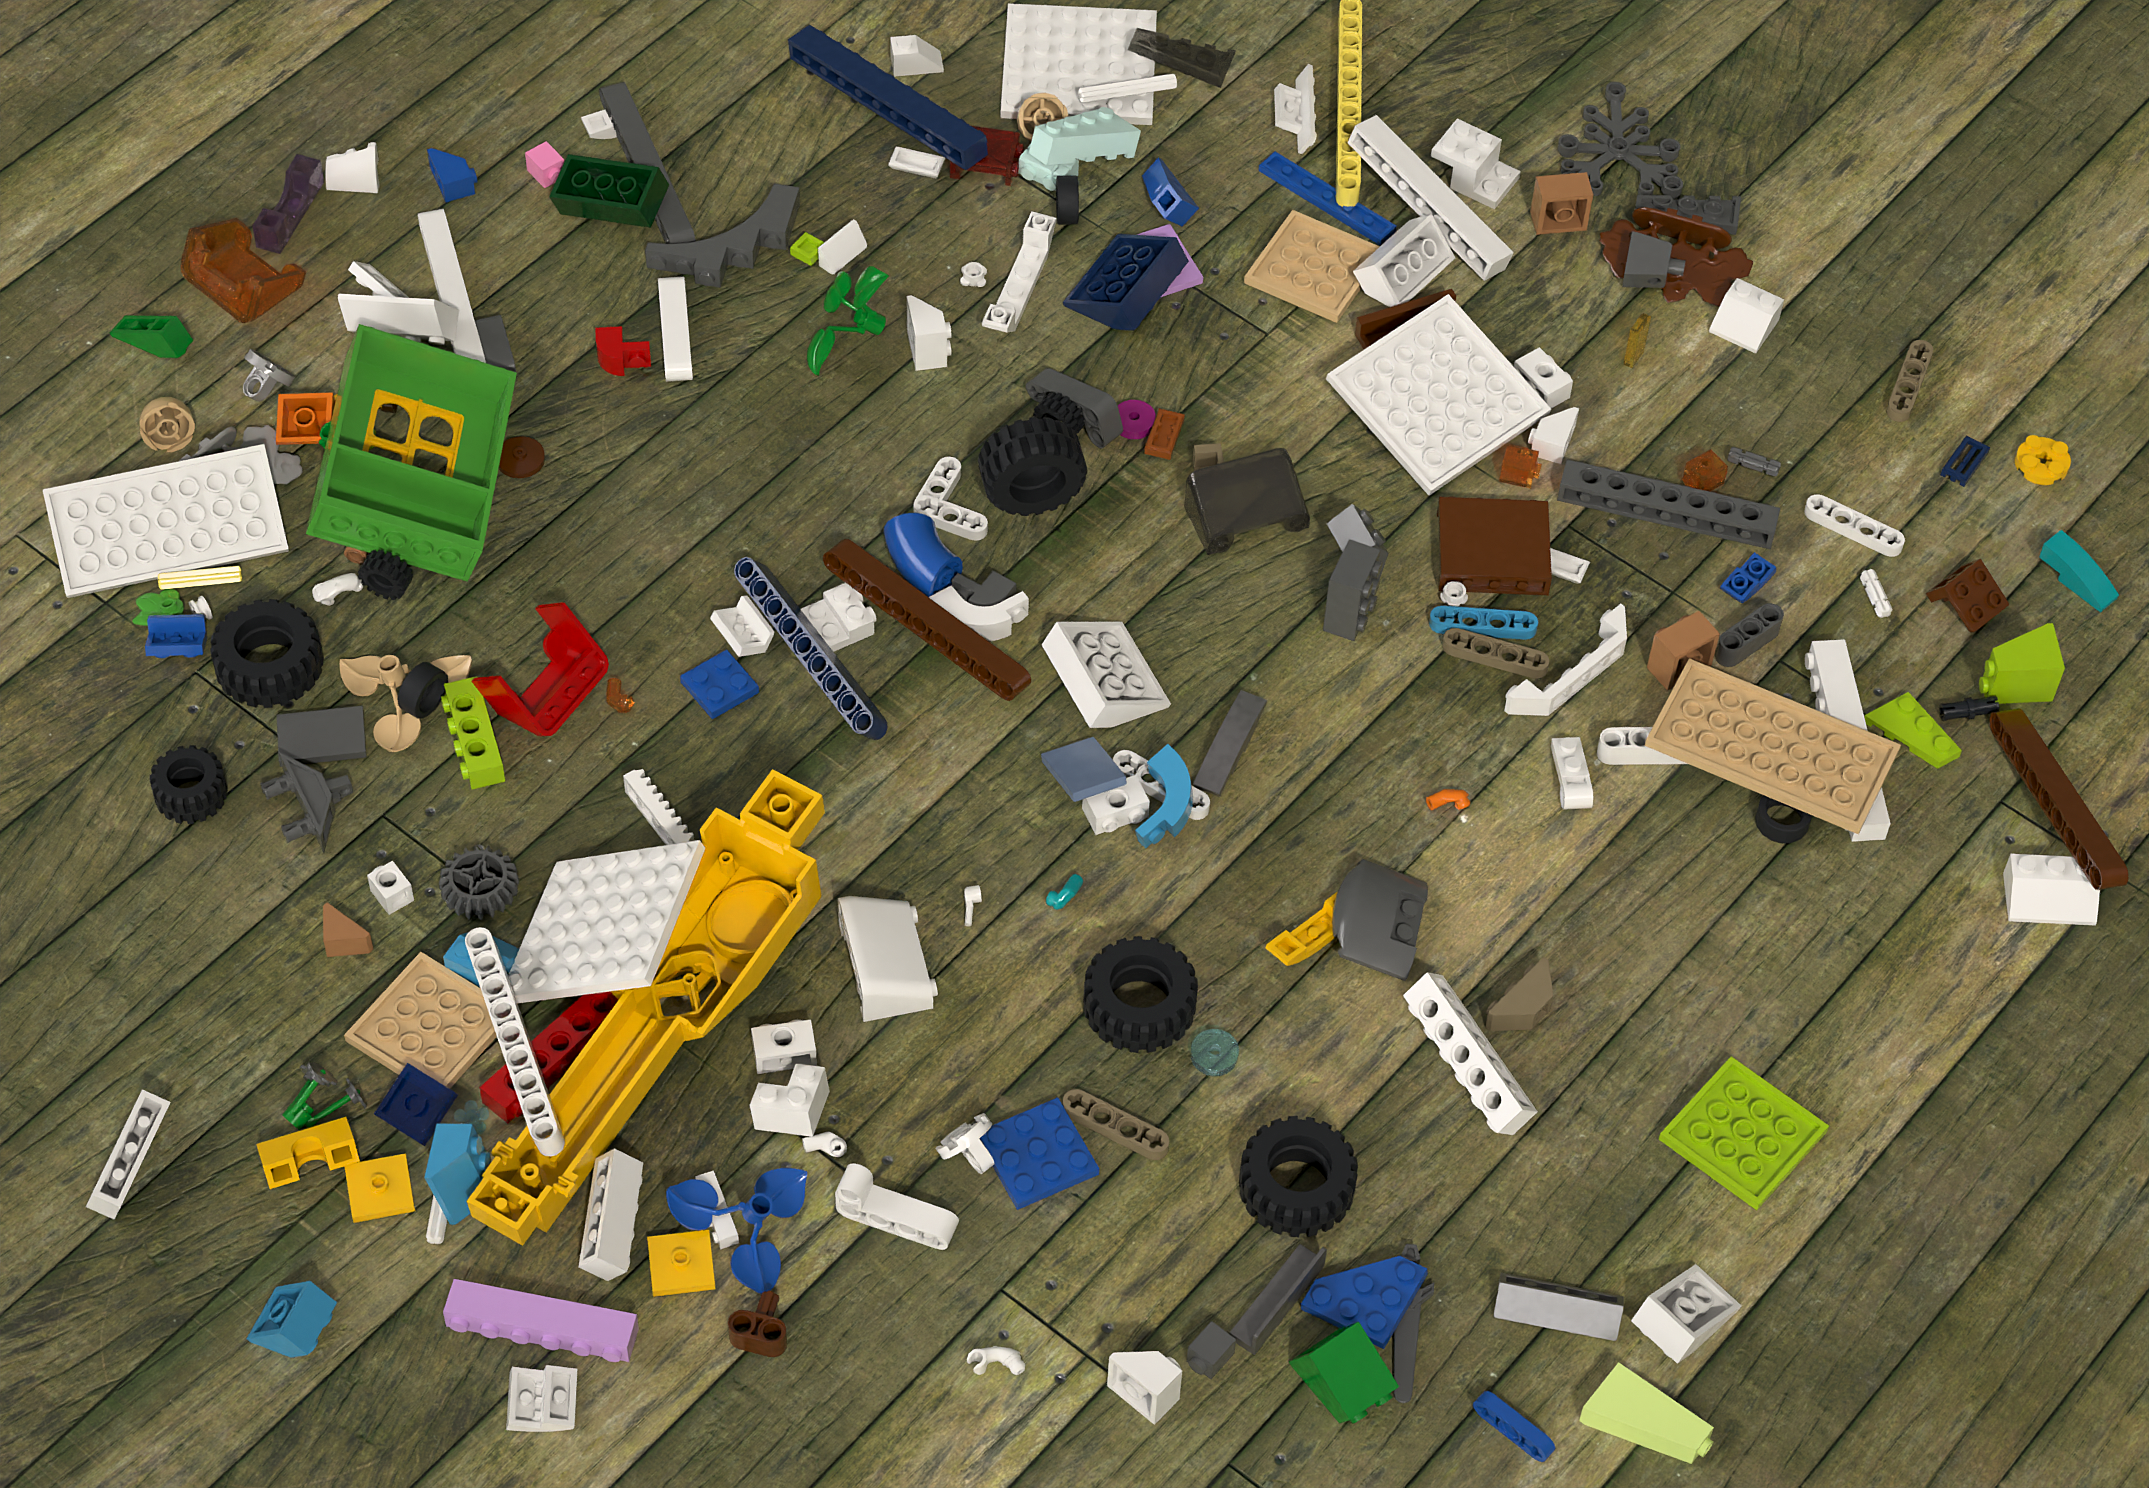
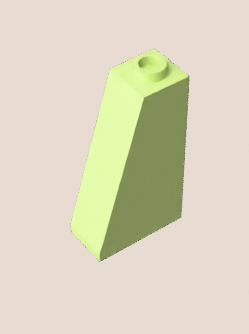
M1619 1362L1583 1406L1579 1419L1584 1425L1690 1464L1694 1462L1698 1455L1704 1457L1713 1444V1441L1710 1439L1714 1429L1713 1426Z

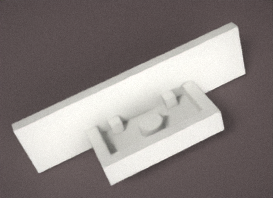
M1310 64L1296 78V89L1281 83L1274 89L1275 126L1297 134L1298 153L1303 154L1309 146H1312L1317 137L1315 132L1316 114L1314 113L1315 95L1313 90L1315 78L1313 77V66Z

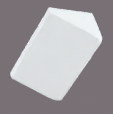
M852 220L818 247L819 266L832 275L867 248L866 240L857 221Z

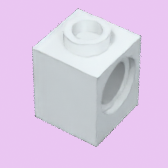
M393 861L375 868L372 873L367 875L370 891L388 915L414 901L411 884Z

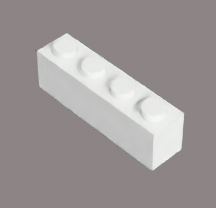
M145 1090L141 1091L86 1205L87 1208L115 1219L170 1105L169 1101Z
M615 1148L595 1158L579 1260V1268L606 1281L626 1273L630 1265V1249L634 1238L633 1229L635 1216L638 1211L639 1189L642 1184L643 1162Z

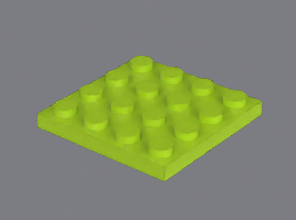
M1731 1056L1660 1133L1658 1140L1752 1208L1758 1210L1827 1133L1829 1125Z

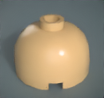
M1034 94L1026 99L1019 108L1017 116L1018 129L1023 137L1031 142L1035 126L1068 117L1067 108L1053 94Z
M160 397L152 400L143 408L139 419V429L144 443L151 449L157 451L158 449H167V452H175L183 449L191 442L195 422L189 407L181 400L173 397Z

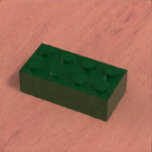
M568 154L549 197L561 215L651 228L668 190L669 183L659 167Z

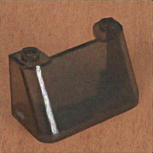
M1276 448L1201 468L1192 472L1187 477L1184 508L1207 555L1226 552L1233 544L1234 535L1272 524L1283 522L1285 529L1290 532H1300L1309 528L1310 516L1291 457L1284 448Z

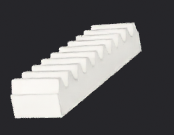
M643 769L633 770L623 775L626 794L666 845L694 841V834L692 832L688 833L687 825H682L681 817H676L674 808L669 809V802L663 801V794L657 793L656 785H651L649 777L645 778Z

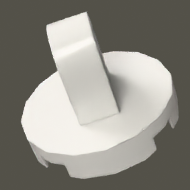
M984 1113L974 1117L977 1123L967 1125L965 1122L941 1141L943 1146H937L935 1149L942 1159H948L962 1152L971 1166L980 1174H983L994 1165L992 1156L979 1139L992 1126L991 1121Z

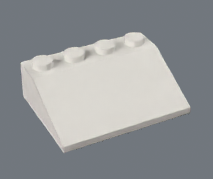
M1056 622L1042 643V647L1090 728L1115 727L1169 708L1171 705L1123 622Z

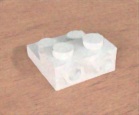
M847 583L823 592V600L801 608V611L833 652L874 635L876 615L870 606L865 608L862 604V594Z

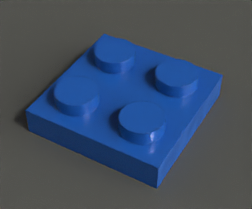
M728 650L721 652L680 676L681 684L711 719L718 717L759 693V686Z

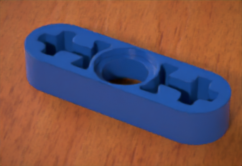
M1484 1391L1473 1402V1407L1481 1418L1535 1460L1545 1462L1555 1451V1444L1544 1432L1492 1392Z

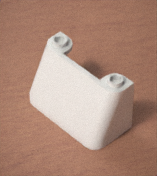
M857 896L838 898L839 928L841 936L847 942L857 981V992L862 1000L860 1011L863 1022L933 1009V997L938 996L935 979H929L915 926V923H918L916 907L910 906L908 901Z

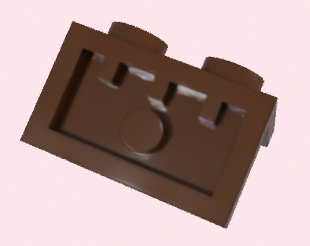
M1981 558L1961 565L1926 593L1931 603L1943 599L1944 602L1949 600L1970 633L1976 632L2009 605L2008 600Z

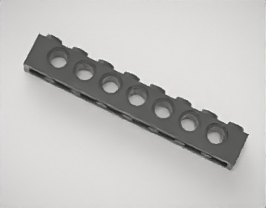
M1568 459L1566 460L1557 501L1766 549H1771L1780 513L1779 507L1752 502L1742 498L1721 495L1715 492L1699 490L1689 486L1677 485Z

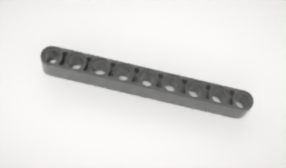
M625 82L599 88L603 108L606 110L609 118L612 117L611 122L614 123L616 136L628 162L659 167L669 183L668 190L655 217V222L665 244L695 242L696 239L692 226Z

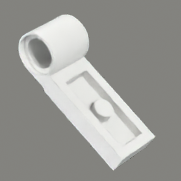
M1580 737L1552 738L1551 750L1560 782L1562 809L1592 808L1593 789Z

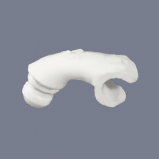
M348 573L315 585L312 593L315 601L330 606L334 604V598L344 591L359 592L364 586L361 584L362 580L355 573Z
M993 1346L973 1349L967 1357L968 1364L974 1361L980 1362L973 1369V1372L978 1375L986 1371L987 1364L995 1361L1001 1362L1003 1366L1006 1365L1007 1368H1010L1012 1374L1019 1375L1025 1370V1363L1021 1360L1020 1352L1012 1348Z

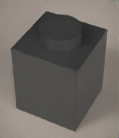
M1211 1321L1188 1347L1187 1362L1197 1374H1204L1212 1379L1234 1355L1236 1339Z

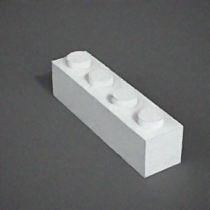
M714 1171L695 1176L697 1180L708 1182L717 1192L718 1205L715 1209L727 1208ZM730 1213L720 1216L712 1215V1223L709 1227L713 1229V1232H711L714 1243H718L720 1250L739 1244L738 1233Z

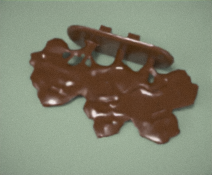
M1648 207L1635 209L1632 213L1633 221L1644 230H1636L1630 221L1620 219L1614 222L1610 231L1600 233L1599 241L1605 246L1602 255L1606 262L1611 265V270L1616 278H1624L1631 240L1630 233L1632 231L1644 235L1650 234L1651 237L1659 239L1657 234L1678 239L1676 243L1672 244L1670 258L1686 260L1683 276L1667 273L1666 284L1662 288L1663 296L1667 303L1685 299L1690 290L1696 289L1703 301L1720 307L1725 294L1732 286L1731 280L1749 276L1753 261L1747 259V255L1742 248H1732L1726 251L1717 250L1728 247L1732 242V237L1726 230L1716 225L1702 222L1703 217L1692 215V218L1677 215L1678 210L1667 208L1666 212ZM1687 242L1701 245L1702 247L1700 249H1695L1691 244ZM1710 251L1714 253L1713 259L1709 258Z

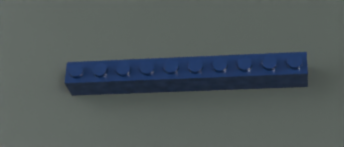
M808 25L788 39L790 59L964 170H968L988 155L987 138L982 131L973 128L963 119H959L948 112L947 109L938 106L928 97L919 94L910 86L897 80L893 75L878 68L874 63H870L858 53L851 51L840 42L830 38L823 31Z

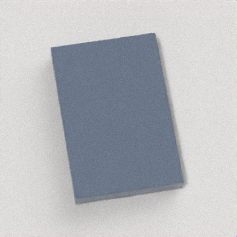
M1094 737L1041 754L1043 764L1073 802L1127 784L1125 774Z

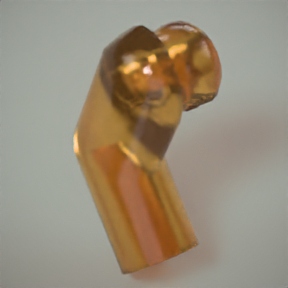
M609 679L607 681L606 693L607 704L619 713L630 712L634 706V699L631 696L627 699V694L621 695L622 682L620 679Z

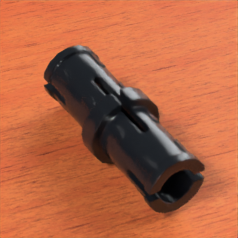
M1996 695L1978 699L1966 697L1963 701L1940 703L1939 713L1940 715L1944 714V716H1941V720L1947 721L1965 717L1970 720L1978 715L1998 712L2000 709L1999 702L1995 703L1998 698Z

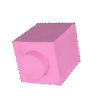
M546 141L525 152L527 171L544 188L554 184L564 164V159Z

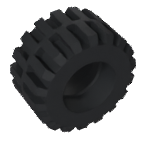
M190 745L189 748L179 746L176 751L170 749L166 752L165 757L160 756L156 760L158 765H153L151 768L150 784L157 808L161 814L164 813L165 818L169 820L175 818L176 823L182 824L183 821H187L188 824H194L195 820H200V822L206 821L207 816L213 817L217 814L216 809H222L224 806L223 800L227 799L228 788L220 760H217V756L213 752L208 753V749L204 747L197 749L196 745ZM188 781H199L197 785L190 788H177Z

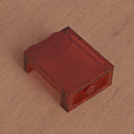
M972 126L986 135L988 155L968 170L1005 176V185L1011 186L1013 177H1017L1019 172V162H1017V159L1020 158L1024 151V144L1020 143V133ZM950 161V178L960 179L964 169Z

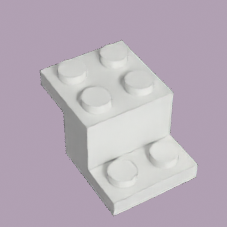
M1456 119L1432 148L1431 157L1453 167L1450 189L1490 208L1495 209L1520 178L1521 171L1498 161L1502 139L1460 119Z

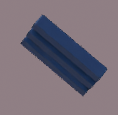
M1966 435L1943 467L1940 475L1943 477L1949 475L1951 476V481L1959 480V485L1965 487L1988 455L1990 447ZM1971 445L1972 448L1957 469H1952L1967 446ZM1977 450H1981V452L1978 454V456L1973 461L1971 466L1968 468L1966 473L1962 474V471L1965 469V467L1970 462L1972 457L1975 455Z

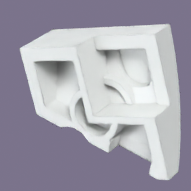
M368 143V147L363 150L356 151L352 148L344 154L328 156L326 159V190L378 193L380 185L377 164L379 159L376 143Z

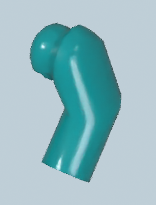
M1077 874L1071 875L1059 893L1056 891L1049 892L1046 904L1054 907L1055 910L1062 909L1083 885L1082 877Z

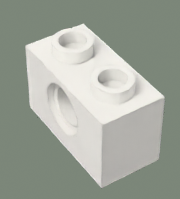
M1540 347L1515 360L1514 368L1550 408L1570 398L1573 380Z
M1136 775L1127 777V784L1083 799L1082 809L1095 835L1103 832H1112L1118 827L1130 823H1139L1149 817L1150 801Z
M792 1020L788 1023L763 1024L759 1027L751 1028L757 1074L794 1069L796 1064L817 1066L811 1020ZM780 1043H788V1045H785V1046H781V1045H779V1044H780Z

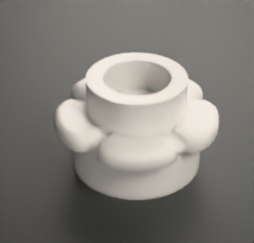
M1455 581L1447 583L1440 595L1441 600L1448 606L1459 607L1460 604H1465L1468 599L1465 586Z

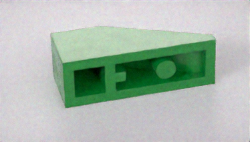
M125 315L109 332L113 338L160 358H179L186 353L187 347L193 342L192 337L177 316Z

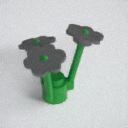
M308 1062L307 1067L304 1065L300 1066L305 1074L303 1078L307 1082L282 1115L298 1130H301L305 1125L308 1128L313 1127L319 1120L351 1100L354 1105L360 1101L364 1109L367 1106L359 1095L360 1090L355 1089L349 1078H346L349 1087L345 1089L347 1095L312 1117L311 1114L315 1110L305 1101L320 1084L329 1087L331 1084L337 1085L338 1081L331 1072L325 1070L318 1063Z

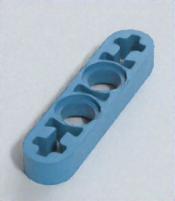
M1437 606L1430 613L1429 626L1434 632L1439 634H1445L1447 630L1452 628H1459L1493 638L1526 640L1536 635L1538 618L1531 612ZM1439 618H1444L1445 622H1440ZM1454 618H1458L1457 624L1454 623ZM1473 618L1477 624L1469 626L1464 624L1462 620ZM1492 620H1501L1505 625L1497 628L1492 626L1490 622ZM1522 623H1526L1528 628H1524Z

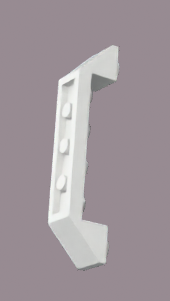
M1031 211L1023 229V245L997 304H990L982 321L983 327L1006 333L1016 330L1047 260L1056 224L1055 217Z
M1619 604L1613 610L1609 609L1602 615L1599 636L1604 640L1600 643L1598 649L1593 653L1585 654L1577 666L1573 669L1568 668L1557 682L1548 684L1543 691L1527 679L1519 686H1512L1506 694L1504 711L1512 715L1548 716L1624 654L1627 640L1625 606Z

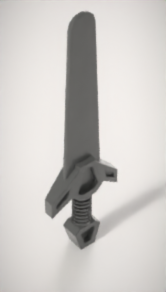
M1406 1244L1401 1256L1420 1264L1417 1245ZM1434 1282L1418 1290L1394 1331V1379L1399 1385L1394 1390V1397L1400 1403H1407L1412 1397L1421 1305L1433 1296Z

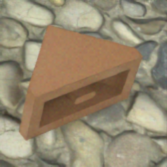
M328 902L323 905V941L327 957L369 954L373 950L369 932Z

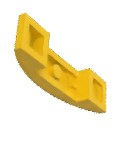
M1337 892L1325 900L1324 906L1320 911L1289 933L1287 930L1267 943L1265 948L1286 966H1290L1305 960L1326 946L1335 938L1333 936L1332 915Z

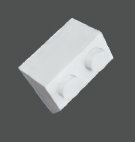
M1737 278L1725 294L1709 332L1753 353H1757L1778 323L1784 299Z
M912 295L907 296V334L915 370L947 367V356H951L950 340H947V338H951L950 322H945L942 311Z
M1159 1351L1117 1352L1109 1357L1107 1386L1154 1425L1180 1399L1182 1370L1173 1358H1166Z

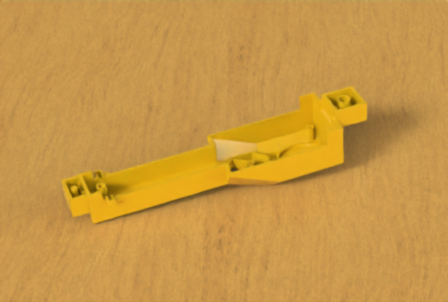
M772 769L741 811L740 820L718 808L714 809L700 828L705 851L651 986L611 991L618 999V1002L549 1094L565 1139L563 1150L555 1156L542 1155L530 1135L528 1126L525 1127L516 1140L509 1137L505 1144L502 1141H498L491 1152L495 1158L482 1174V1181L466 1201L473 1218L522 1246L536 1227L547 1233L594 1168L595 1158L604 1154L683 1042L703 1038L757 988L822 897L816 859L798 851L825 814L823 796ZM685 974L683 979L674 980L677 976ZM714 979L716 986L701 1006L699 992ZM684 995L690 998L692 1012L674 1016L663 1015L660 1004L661 998Z

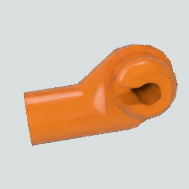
M1443 789L1426 797V803L1430 810L1450 802H1454L1456 809L1461 810L1470 805V800L1467 797L1469 794L1465 790Z

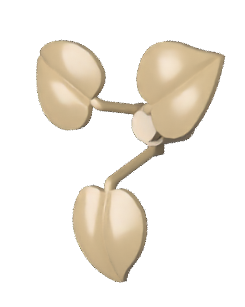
M386 655L382 658L378 656H364L355 659H340L341 678L346 688L352 694L369 696L377 690L379 684L384 683L391 689L397 715H386L375 724L373 734L378 745L389 752L402 751L411 746L420 735L421 722L420 719L409 713L402 714V709L398 706V694L396 688L402 685L405 674H409L411 671L407 664L401 666L399 659L394 655ZM457 655L437 659L431 662V664L443 670L448 675V683L468 678L472 659L468 655Z

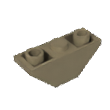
M1543 957L1536 965L1534 963L1529 965L1523 974V978L1518 983L1515 981L1511 983L1500 1001L1495 1000L1490 1004L1486 1011V1015H1488L1486 1029L1489 1031L1532 1030L1550 1012L1553 989L1548 959Z

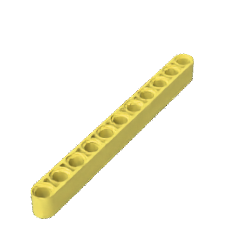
M1341 0L1338 17L1336 202L1342 207L1356 206L1359 202L1361 185V156L1348 144L1355 125L1361 123L1362 2L1360 0Z

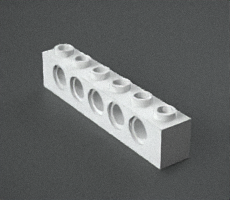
M1427 972L1403 995L1409 1003V1011L1416 1018L1420 1019L1425 1027V1034L1435 1041L1439 1047L1440 1056L1453 1067L1458 1082L1465 1086L1472 1095L1471 1101L1486 1115L1488 1126L1496 1133L1514 1135L1538 1111L1444 976ZM1436 1006H1438V1011L1435 1014ZM1468 1050H1469V1057H1468V1059H1467V1058H1466V1055H1467V1052H1468ZM1485 1073V1080L1482 1082V1077ZM1501 1096V1103L1498 1106V1099Z

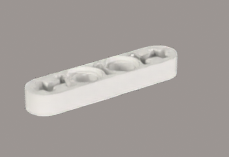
M1812 495L1808 498L1804 512L1811 521L1883 555L1894 557L1902 552L1905 538L1898 530L1823 495ZM1844 516L1849 522L1839 523L1835 517ZM1870 528L1874 533L1872 535H1865L1860 529Z
M1129 750L1117 752L1113 757V761L1125 774L1126 778L1136 775L1145 793L1163 803L1166 792L1157 780L1148 783L1141 778L1144 774H1149L1148 760ZM1130 763V765H1125L1124 767L1120 766V764ZM1192 786L1193 805L1201 803L1202 806L1192 807L1189 818L1200 820L1209 813L1210 799L1206 793Z

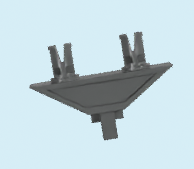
M279 752L284 775L261 782L262 792L265 794L266 800L283 794L286 791L294 792L305 814V818L281 826L286 842L289 843L304 835L312 834L316 836L324 853L335 815L334 804L341 801V798L353 793L352 784L347 775L334 779H324L322 773Z

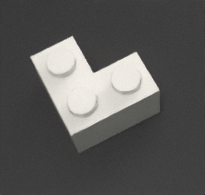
M796 1064L788 1086L758 1083L750 1103L754 1128L756 1130L813 1137L829 1094L825 1067Z

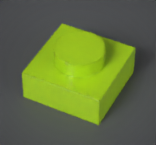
M805 232L790 247V255L812 266L819 259L818 247L825 242Z

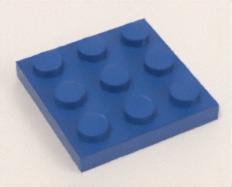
M1059 1098L994 1124L979 1138L994 1160L992 1167L1017 1210L1099 1175L1098 1165Z

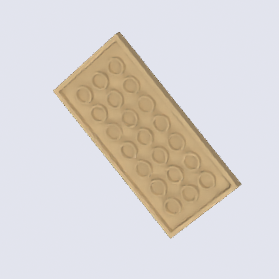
M1690 658L1645 742L1646 747L1858 835L1901 747L1896 742Z

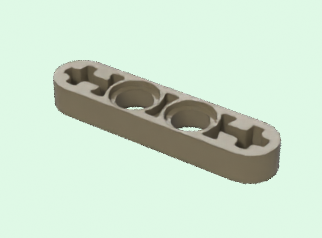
M1925 340L1912 342L1907 352L1886 411L1888 417L1893 421L1903 422L1908 420L1933 354L1932 345ZM1918 351L1923 353L1921 360L1916 359ZM1915 368L1920 374H1910L1907 369ZM1904 386L1909 387L1913 392L1904 393L1900 388ZM1899 401L1904 403L1902 410L1897 409Z
M1459 628L1449 629L1444 634L1442 648L1448 655L1535 679L1544 677L1548 672L1549 658L1542 651ZM1454 640H1458V641H1459V642L1457 643V645H1456V644H1452V642H1453ZM1468 643H1471L1470 649L1466 648ZM1485 646L1489 649V652L1481 654L1475 650V647ZM1504 653H1511L1517 659L1507 661L1502 658V655ZM1522 658H1525L1524 664L1521 663ZM1534 662L1540 663L1538 667L1532 666Z
M1072 1089L1064 1095L1062 1105L1071 1120L1148 1159L1160 1160L1167 1155L1169 1151V1137L1164 1131L1085 1091ZM1077 1101L1081 1102V1106L1077 1105L1075 1108L1071 1107V1103L1075 1104ZM1103 1112L1107 1113L1111 1120L1107 1123H1098L1094 1116ZM1125 1126H1132L1137 1130V1133L1132 1137H1127L1120 1130ZM1156 1141L1161 1142L1160 1146L1157 1145L1155 1148L1150 1147V1143L1154 1144Z

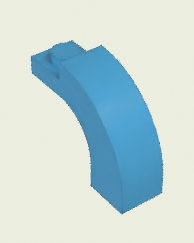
M1169 744L1147 762L1149 774L1162 785L1166 791V796L1162 806L1135 830L1138 842L1145 849L1150 844L1158 843L1164 837L1166 830L1176 837L1187 823L1193 806V790L1188 769L1180 755Z

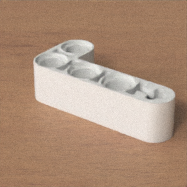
M849 1164L835 1192L836 1209L842 1216L935 1249H947L959 1223V1218L949 1210L873 1185L872 1173L866 1167L859 1164Z

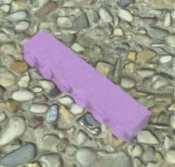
M458 1279L453 1280L443 1310L446 1327H450L457 1332L472 1331L488 1338L503 1337L511 1339L518 1344L534 1343L549 1350L564 1349L580 1356H588L589 1354L600 1356L610 1362H619L620 1360L629 1362L639 1330L637 1314Z

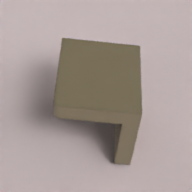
M1221 443L1194 445L1193 468L1197 487L1224 486L1225 465Z

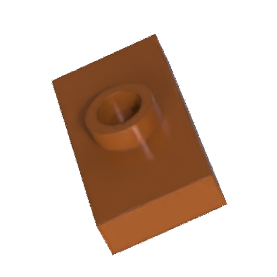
M1159 408L1145 446L1144 454L1171 460L1185 420V414Z

